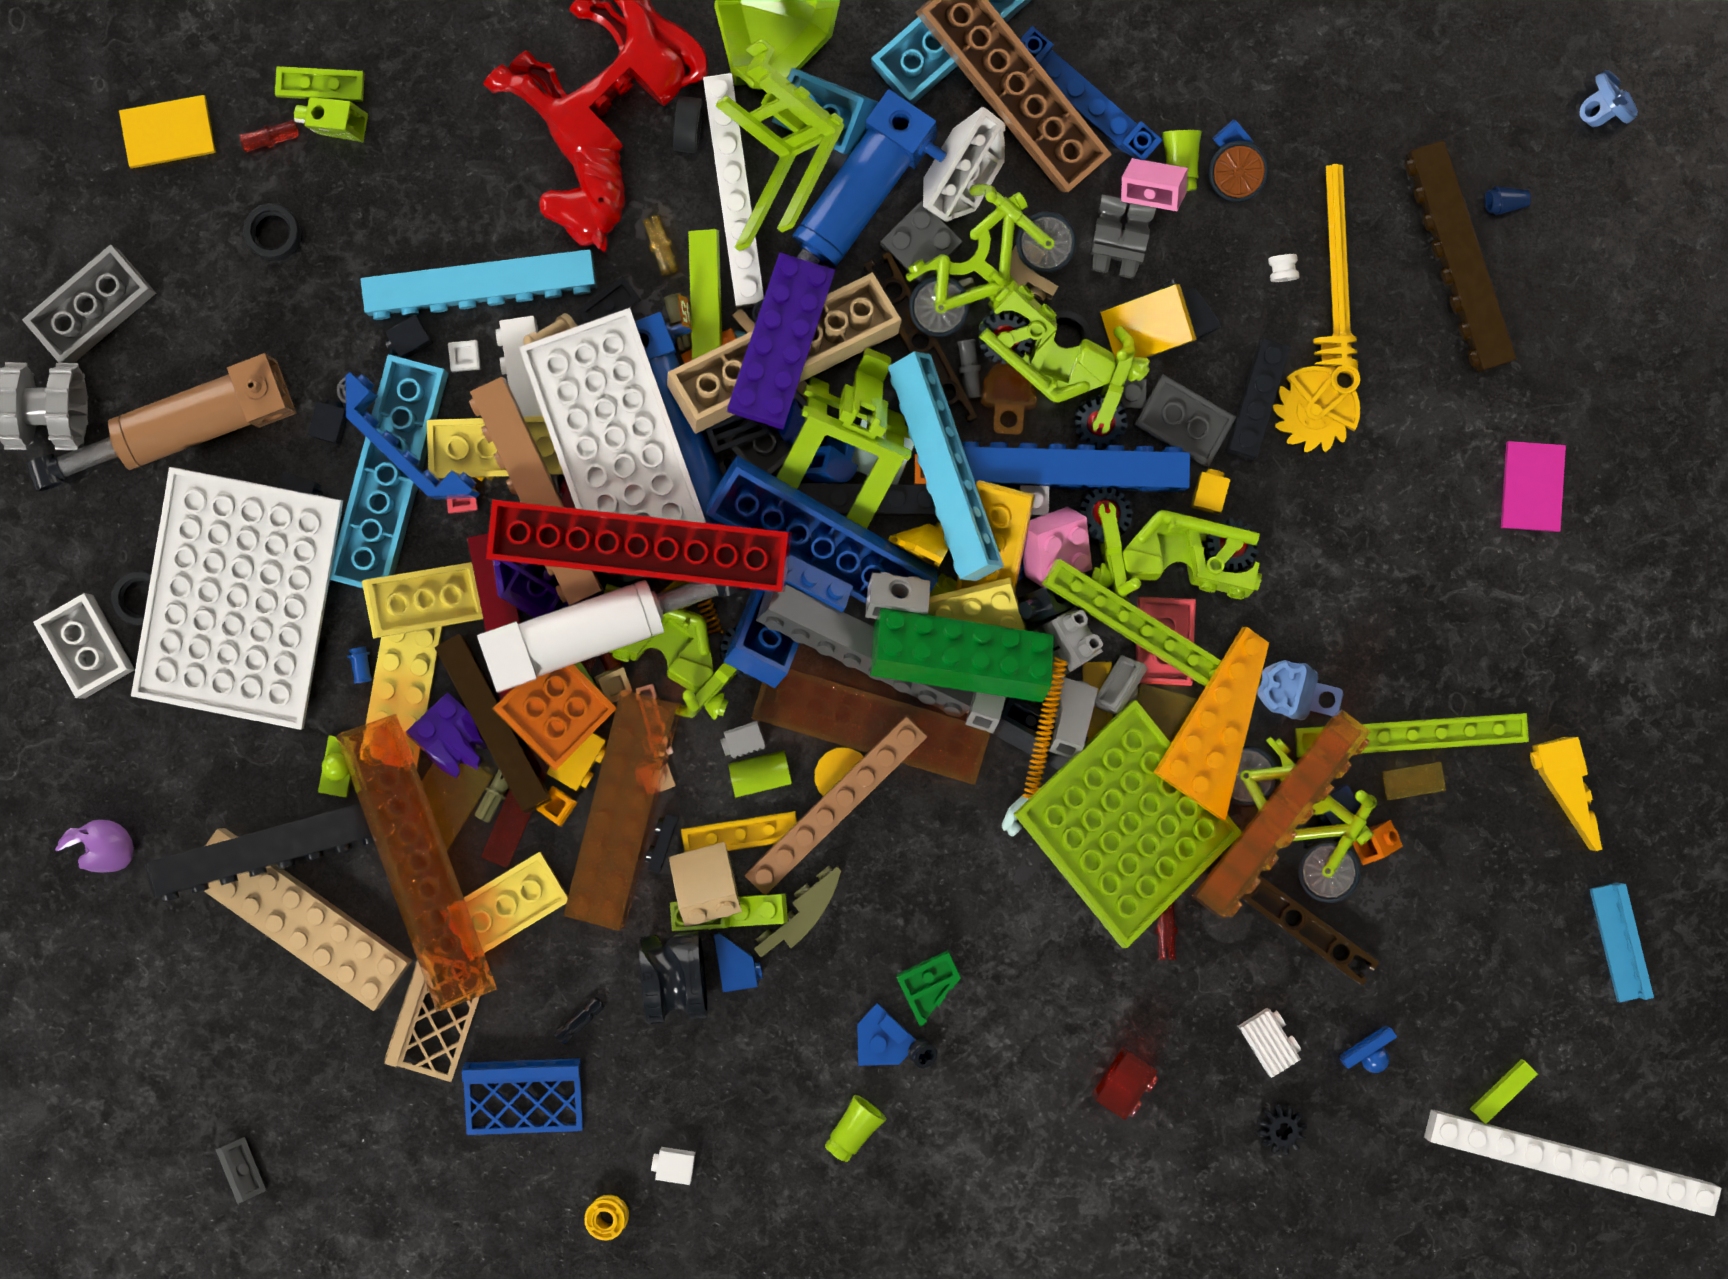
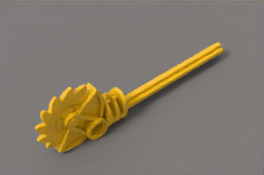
M1338 164L1326 166L1333 334L1329 337L1313 339L1315 345H1321V350L1314 352V355L1321 356V361L1314 363L1315 366L1299 369L1287 376L1286 379L1290 383V391L1280 386L1279 396L1283 405L1274 404L1272 407L1274 412L1284 420L1278 422L1275 427L1282 432L1292 433L1286 441L1287 444L1293 445L1305 442L1304 452L1312 451L1319 443L1322 444L1323 451L1327 452L1331 448L1335 437L1340 442H1345L1346 428L1355 431L1360 418V402L1356 392L1360 384V375L1358 372V361L1352 359V355L1357 354V350L1351 348V344L1357 342V337L1351 333L1344 176L1343 165ZM1343 373L1350 376L1352 381L1350 387L1342 388L1337 383V376Z

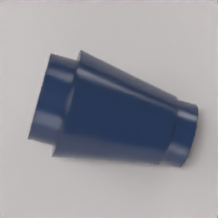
M1495 186L1493 189L1487 190L1485 194L1486 209L1489 213H1494L1495 215L1529 207L1531 202L1529 190Z

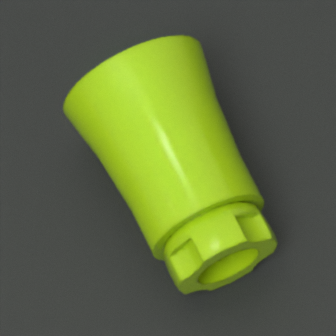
M1174 130L1162 132L1166 164L1188 168L1187 191L1197 190L1196 179L1199 178L1198 162L1202 131Z
M854 1095L840 1122L830 1134V1139L826 1142L825 1148L839 1160L848 1162L872 1133L887 1120L885 1115L864 1098Z

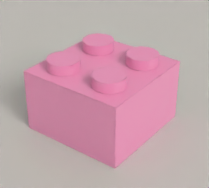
M1068 506L1032 519L1029 522L1023 551L1024 573L1026 578L1041 587H1045L1042 583L1055 559L1063 560L1082 573L1092 570L1087 517Z

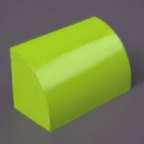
M785 750L728 763L735 798L793 784Z

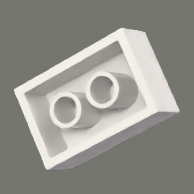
M83 593L33 622L75 698H87L135 670L97 601L91 594Z

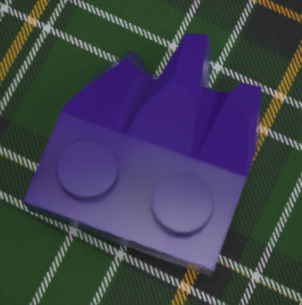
M448 692L406 731L407 736L428 755V758L439 769L455 778H458L460 774L458 766L461 763H465L478 770L482 761L474 750L476 748H487L469 711Z

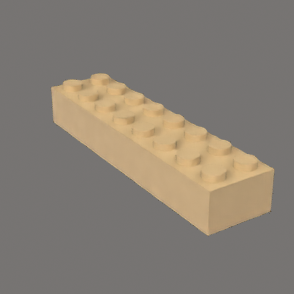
M873 272L827 295L799 383L899 333L901 318ZM753 331L668 372L667 387L695 434L735 415L728 413L727 408Z
M219 828L205 846L237 838V836L226 828ZM278 865L266 867L267 873L250 877L249 872L238 875L239 881L221 886L220 881L208 884L210 889L204 892L372 1011L380 1008L412 963L410 958L287 871L278 869Z

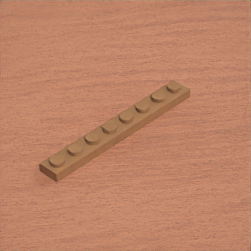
M907 714L790 828L744 876L766 895L927 738L928 734Z

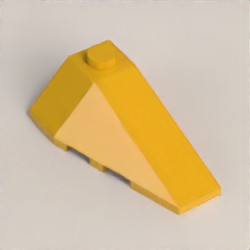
M939 522L935 526L926 524L890 535L888 539L892 544L939 569L949 550L944 540L945 534L942 525Z

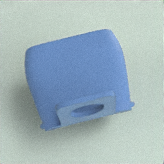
M1287 660L1279 661L1266 667L1262 671V682L1257 690L1260 700L1271 712L1298 720H1305L1310 711L1329 716L1338 715L1344 695L1343 690L1340 688L1317 683L1318 673L1308 664L1293 663ZM1324 692H1331L1335 696V703L1330 708H1323L1319 703V697Z

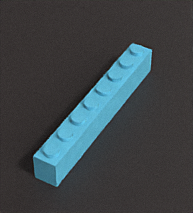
M590 249L360 278L364 312L368 316H373L374 320L391 318L390 314L400 312L402 316H414L419 314V310L430 309L431 313L448 311V306L459 305V309L475 308L476 303L487 302L489 306L505 304V299L516 298V302H527L534 300L533 296L544 294L545 298L562 297V292L573 291L574 295L591 293L590 289L597 288L593 253Z
M914 351L888 366L891 375L890 381L896 390L900 402V411L905 416L909 428L908 434L914 443L918 455V464L923 469L927 481V490L936 507L935 514L941 522L945 534V543L951 551L954 560V570L962 580L977 581L1004 567L932 356Z

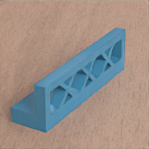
M1616 882L1589 889L1617 1002H1625L1637 998L1644 1000L1654 998L1626 884Z

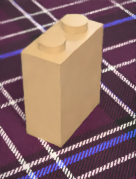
M725 842L669 857L678 908L685 927L742 912L731 859Z

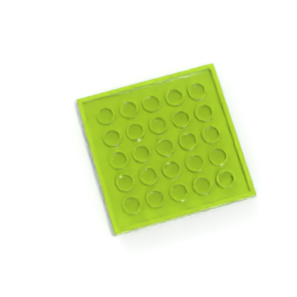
M1137 700L1130 701L1119 714L1084 745L1081 752L1075 754L1014 813L1015 817L1122 948H1128L1242 834L1228 814L1226 821L1220 820L1153 773L1171 743Z

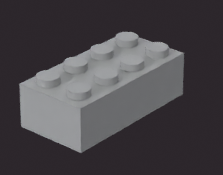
M110 244L22 320L58 363H75L154 296L156 292L122 252Z

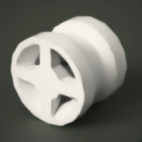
M1284 254L1268 258L1269 265L1272 266L1273 271L1270 275L1271 282H1284L1300 278L1299 272L1295 267V263L1298 261L1296 254Z

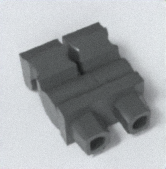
M1102 194L1098 208L1099 218L1096 220L1090 255H1093L1092 271L1108 273L1110 260L1113 259L1122 261L1119 276L1134 279L1139 265L1144 260L1150 235L1148 225L1154 217L1156 207L1129 203L1126 215L1127 223L1124 229H1122L1120 221L1125 213L1127 202H1122L1121 198Z

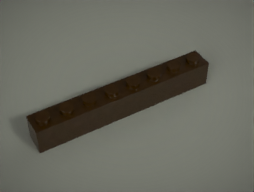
M1441 140L1413 149L1406 155L1407 160L1404 161L1405 169L1409 177L1413 176L1416 185L1413 188L1414 196L1418 204L1422 203L1425 212L1422 216L1423 223L1427 231L1431 230L1434 239L1431 243L1435 257L1441 260L1443 266L1441 277L1445 286L1449 285L1452 293L1450 304L1453 312H1458L1461 320L1459 331L1462 339L1467 340L1470 351H1468L1469 362L1473 368L1476 367L1478 373L1511 363L1517 358L1445 141Z

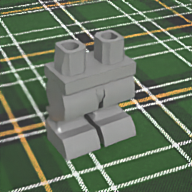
M1076 607L1032 630V632L1054 635L1053 648L1058 645L1060 648L1053 652V656L1068 663L1067 666H1063L1067 669L1063 672L1065 675L1103 652L1101 649L1103 646L1101 639L1098 635L1091 633L1087 626L1088 618L1083 610H1078Z

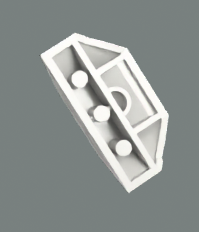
M981 107L952 129L941 148L947 153L945 159L942 162L934 159L924 176L923 207L938 216L943 222H949L954 218L976 211L984 196H972L969 192L970 187L976 184L991 185L1005 162V140L1003 133L1005 131V123L986 108Z

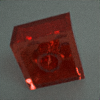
M1123 1046L1092 1092V1095L1098 1103L1126 1120L1129 1115L1133 1117L1141 1107L1142 1102L1139 1099L1145 1091L1149 1093L1158 1080V1077L1155 1075L1158 1071L1152 1064Z

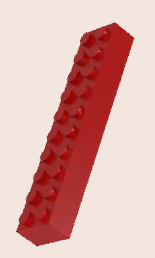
M492 499L486 559L785 592L792 532Z

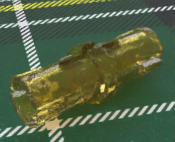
M655 215L651 217L654 227L649 218L642 222L651 242L649 246L650 251L655 253L661 275L665 276L670 274L669 269L674 273L679 268L670 248L672 242L666 237L660 215Z

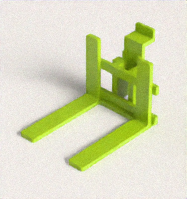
M760 39L746 48V51L753 56L746 73L757 81L759 87L767 93L761 102L762 106L747 112L728 96L719 99L715 105L779 156V161L734 247L738 251L751 246L795 157L819 144L777 229L785 232L795 226L845 126L842 123L844 119L836 113L829 114V112L809 97V91L802 86L797 88L768 64L775 48L764 39ZM774 116L794 133L780 138L761 121Z
M870 348L864 350L863 358L855 371L853 387L845 384L841 392V398L829 394L828 383L815 377L810 378L808 385L806 384L804 388V395L807 396L806 406L804 405L801 415L805 417L804 424L776 477L797 489L826 435L878 456L846 516L866 529L904 459L909 460L912 451L904 447V437L910 439L908 434L909 428L905 426V416L888 409V401L882 399L883 381L889 372L888 366L891 365V357ZM828 405L840 409L839 419L827 415ZM858 417L866 420L867 427L864 428L853 423L855 418Z

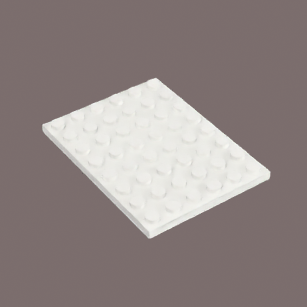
M169 467L131 696L302 730L306 719L343 500Z

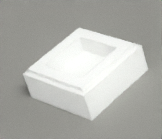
M477 340L448 343L452 373L481 370Z

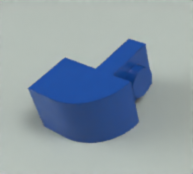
M827 436L825 446H819L805 476L815 483L849 481L855 475L858 465L852 461L855 446Z

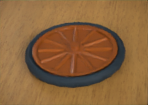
M1247 141L1230 142L1222 146L1210 162V183L1215 192L1226 200L1235 202L1248 200L1257 195L1264 187L1268 178V162L1261 149L1253 143Z

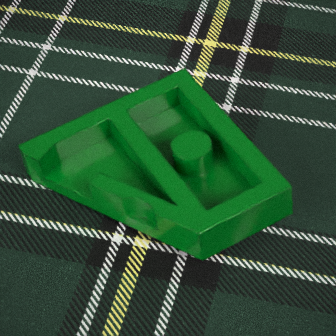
M948 950L896 974V978L919 1026H923L927 1022L928 1016L936 1006L939 1007L948 991L953 989L961 979Z

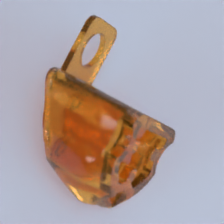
M1001 361L985 376L981 396V404L983 406L995 409L993 428L996 433L1020 434L1023 430L1024 411L1033 410L1037 406L1036 387L1008 363L1001 364ZM1005 411L1014 412L1017 415L1016 425L1011 428L1004 427L1000 422L1001 414Z

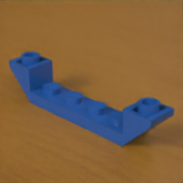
M1031 26L1022 36L1020 41L1077 112L1118 149L1136 159L1146 160L1162 142V139L1142 121L1138 124L1134 122L1052 50L1054 44L1037 29Z
M349 372L345 376L346 418L428 497L439 500L477 498L480 493L474 488L477 483L465 472L460 475L451 470L441 482L428 469L424 472L417 465L420 462L419 459L409 450L403 452L397 446L399 440L388 430L383 433L376 426L379 421L366 410L378 397L372 390L375 385L363 374L357 376Z

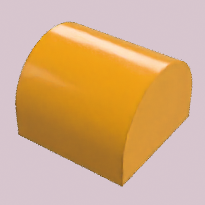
M552 786L548 791L552 801L536 810L562 827L578 802L562 790Z

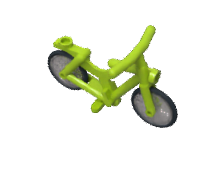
M972 185L969 189L972 196H985L988 202L996 205V209L971 230L970 237L973 240H978V248L969 260L962 263H953L947 255L940 254L927 263L921 259L908 267L910 273L906 274L905 277L909 282L927 271L936 270L935 276L923 280L912 292L909 312L913 323L924 334L943 337L955 333L961 328L969 314V303L989 297L990 302L988 305L991 310H994L995 294L1002 286L1006 285L1008 287L1015 281L1010 275L1014 223L1020 227L1016 239V248L1024 265L1039 273H1051L1062 269L1071 260L1076 248V234L1070 222L1062 215L1048 211L1039 212L1028 218L1021 211L1028 207L1020 192L1006 198L991 185ZM1003 218L998 272L985 259L989 253L991 241L989 230ZM975 271L989 283L965 290L959 282L950 278L949 274L965 275Z
M1270 737L1266 741L1280 756L1282 767H1277L1273 758L1266 751L1258 747L1244 746L1230 802L1242 807L1257 806L1266 824L1261 828L1255 827L1252 829V834L1258 840L1263 841L1267 838L1265 833L1269 831V842L1276 848L1287 847L1291 841L1342 836L1339 842L1322 841L1311 846L1300 860L1298 873L1300 883L1305 892L1318 901L1334 903L1350 896L1356 889L1360 879V864L1350 848L1356 840L1362 846L1374 836V833L1367 827L1366 820L1372 809L1377 806L1376 797L1368 795L1363 790L1357 791L1355 798L1362 805L1356 815L1352 814L1327 793H1322L1319 796V803L1311 804L1304 802L1297 796L1293 786L1294 778L1299 776L1300 770L1288 757L1287 754L1291 750L1280 738L1275 741ZM1278 779H1281L1282 794L1288 803L1280 822L1268 802V799L1273 795L1277 787ZM1331 811L1346 823L1293 829L1300 813L1320 815Z

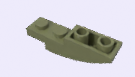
M830 865L816 875L819 879L818 882L811 887L806 883L794 893L796 899L792 904L799 912L794 914L791 910L787 913L788 923L780 924L781 926L774 932L767 929L755 939L758 944L754 947V950L760 957H763L783 940L792 948L813 928L824 913L837 887L841 873L839 866H836L834 869Z

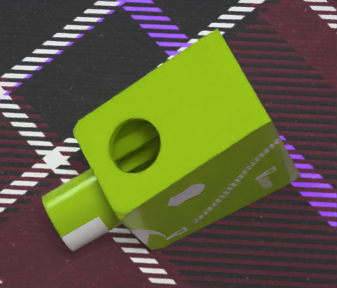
M310 97L307 106L297 105L295 107L294 120L295 122L305 123L307 128L319 135L364 142L368 113L350 101Z

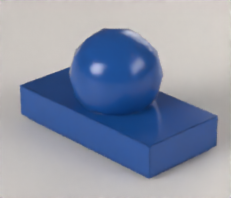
M1383 1026L1340 1054L1338 1058L1348 1069L1361 1061L1367 1071L1380 1073L1388 1067L1390 1058L1388 1051L1383 1046L1397 1038L1392 1028Z

